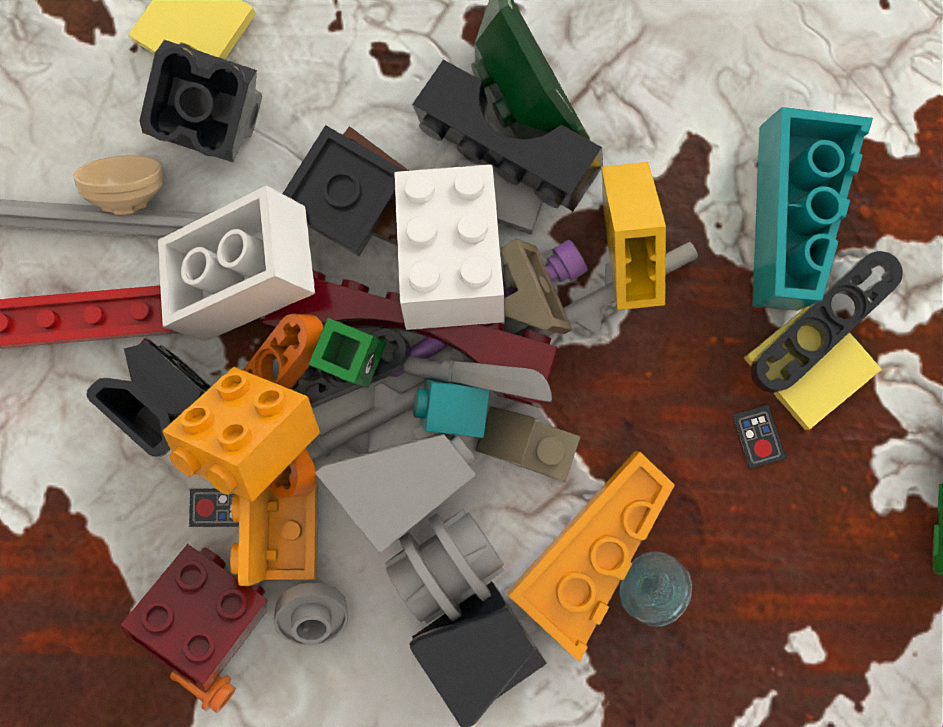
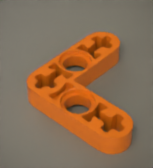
M286 315L243 370L291 389L310 366L308 364L324 328L322 322L314 315ZM275 357L279 362L277 379L274 378L272 367ZM305 448L269 485L276 496L280 498L300 497L308 495L313 490L316 482V468L307 449Z

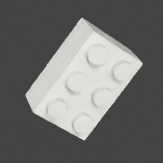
M479 165L394 172L400 304L406 330L503 323L504 290L493 166Z
M266 185L158 240L163 327L207 341L315 294L305 206Z

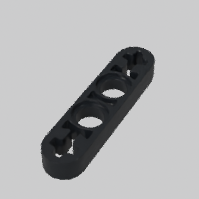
M877 251L870 253L854 264L824 293L822 301L811 305L757 355L752 362L750 370L755 385L769 393L781 392L793 386L897 288L903 275L902 266L898 259L891 253ZM881 266L885 271L881 276V281L869 286L865 291L857 286L872 274L873 268ZM835 294H845L852 299L855 311L851 318L843 319L835 315L831 307L832 298ZM801 326H813L820 333L821 344L816 351L805 350L798 343L797 333ZM783 342H784L785 347H786L787 349H785V348H783V347L781 346ZM788 352L796 358L782 368L780 373L784 380L776 378L770 381L765 374L770 369L765 363L766 360L774 363L782 359Z

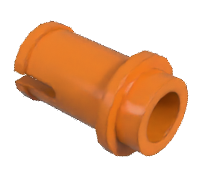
M172 671L170 675L173 681L178 682L203 702L201 707L205 711L211 708L214 712L218 713L227 704L236 690L230 684L231 678L228 675L223 678L218 676L206 694L175 671Z

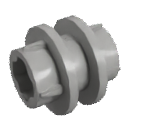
M464 509L446 521H443L438 513L428 518L436 534L419 545L409 532L399 538L403 550L385 562L387 565L386 571L391 582L409 610L420 622L425 621L429 623L443 613H446L454 622L462 616L460 607L455 599L472 588L482 601L486 600L491 596L486 584L504 571L502 567L504 564L471 514L469 512L466 513Z

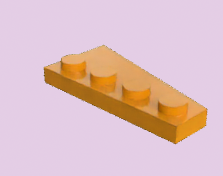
M635 451L506 592L520 608L579 662L588 648L586 643L597 624L600 625L609 608L607 604L620 580L623 581L632 566L630 561L642 540L647 538L675 485L639 451Z

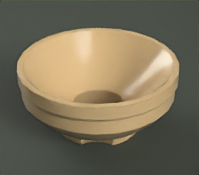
M125 155L103 158L81 166L73 174L78 193L91 204L101 207L103 212H111L114 215L132 214L138 209L147 207L148 201L156 195L163 184L161 162L146 156Z

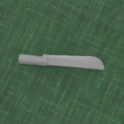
M409 356L404 364V371L408 375L447 383H458L539 401H552L551 390L547 380L542 374L533 369L462 362L449 358L440 362Z

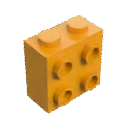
M233 367L162 431L172 451L169 454L170 460L180 472L190 477L195 474L209 481L221 493L229 495L232 492L251 502L320 434L308 396L236 367Z

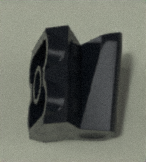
M163 40L154 55L139 122L142 133L152 136L159 141H167L199 151L206 156L234 162L243 139L250 138L253 134L260 109L262 93L256 90L257 70L198 51L191 45L183 42L177 44Z
M144 338L139 345L124 348L131 381L100 378L88 388L86 395L94 406L147 454L154 457H162L170 450L162 431L212 386L162 345L157 346L151 340Z
M492 581L486 585L491 593V596L486 600L482 601L474 593L458 604L462 612L461 617L453 622L445 613L413 635V640L409 643L413 655L461 727H472L497 698L547 664L539 649Z

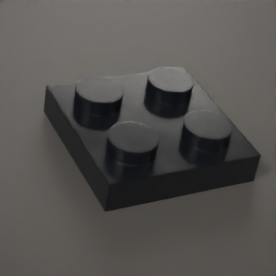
M325 125L282 194L305 206L308 227L360 256L396 198L394 172L405 170Z

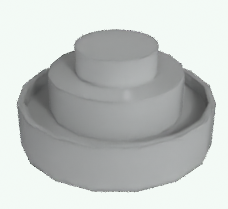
M308 582L291 587L284 591L277 599L274 610V623L277 632L285 640L298 645L312 646L326 643L336 638L345 629L348 620L347 604L344 595L337 588L325 583Z

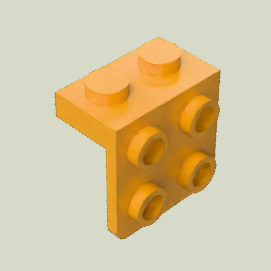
M315 482L311 493L300 497L280 498L274 494L270 486L253 502L233 494L231 512L233 522H239V543L232 545L230 567L232 574H238L239 586H251L265 580L317 579L319 482Z

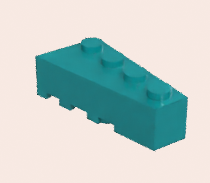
M781 107L759 127L752 307L798 311L822 301L838 246V241L836 240L841 219L845 218L850 203V199H847L853 176L859 171L863 156L860 154L864 136L869 134L873 120L872 117Z

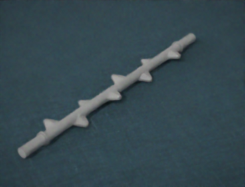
M687 242L666 253L665 275L698 258L697 251L691 242ZM610 262L605 267L604 287L563 308L570 325L577 323L593 334L601 330L602 308L615 302ZM529 325L514 334L522 336L524 330H530L549 337L556 332ZM452 348L451 359L475 363L464 354ZM425 381L402 393L395 391L382 382L375 385L374 407L322 435L319 434L306 447L311 459L315 460L324 454L327 457L331 455L330 451L341 445L357 454L368 452L369 431L414 408L417 388L424 389Z

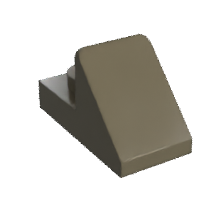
M514 239L502 246L500 249L506 260V264L503 266L504 273L510 284L518 290L504 298V316L547 331L561 334L570 332L572 327L537 247L519 239Z
M490 406L485 423L484 438H479L475 451L566 482L581 436L537 422V418Z

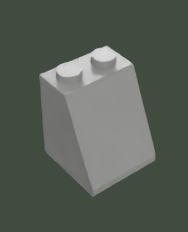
M443 433L331 461L317 470L315 474L376 550L381 553L476 476L469 466L476 460V457L459 436L455 435L448 440Z

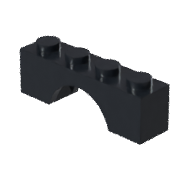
M443 59L412 104L420 121V129L437 141H442L443 138H446L457 145L458 151L463 156L475 163H480L481 160H484L496 167L495 171L507 182L513 185H519L520 182L535 190V195L545 204L553 208H559L562 205L573 212L601 171V167H603L602 147L563 125L558 126L543 136L531 139H516L499 133L485 119L488 100L482 80Z

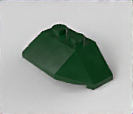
M489 0L475 41V62L471 64L474 76L482 80L484 89L489 87L496 100L492 103L493 110L503 128L510 126L517 139H531L543 136L558 126L563 125L590 140L586 129L580 122L514 0Z

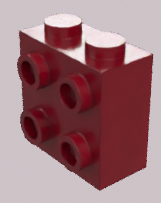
M187 544L122 622L121 628L128 639L206 694L266 614L268 599L263 597L265 590L258 583L251 586H239L238 578L224 569L226 563L213 551L203 548L199 552Z

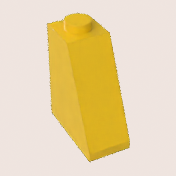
M649 162L601 167L603 211L617 310L664 306L666 225Z

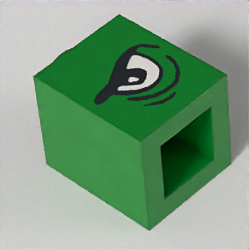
M327 318L308 365L351 383L369 387L387 343L370 334Z

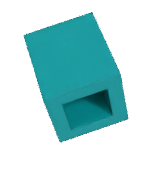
M425 378L424 389L417 388L415 393L413 415L415 418H420L419 425L427 432L484 438L490 390Z

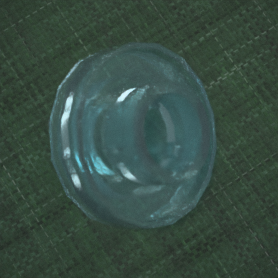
M648 552L638 556L631 562L632 566L625 579L620 582L619 594L622 606L631 617L648 626L662 627L674 622L685 612L691 600L692 582L689 572L681 562L663 552Z

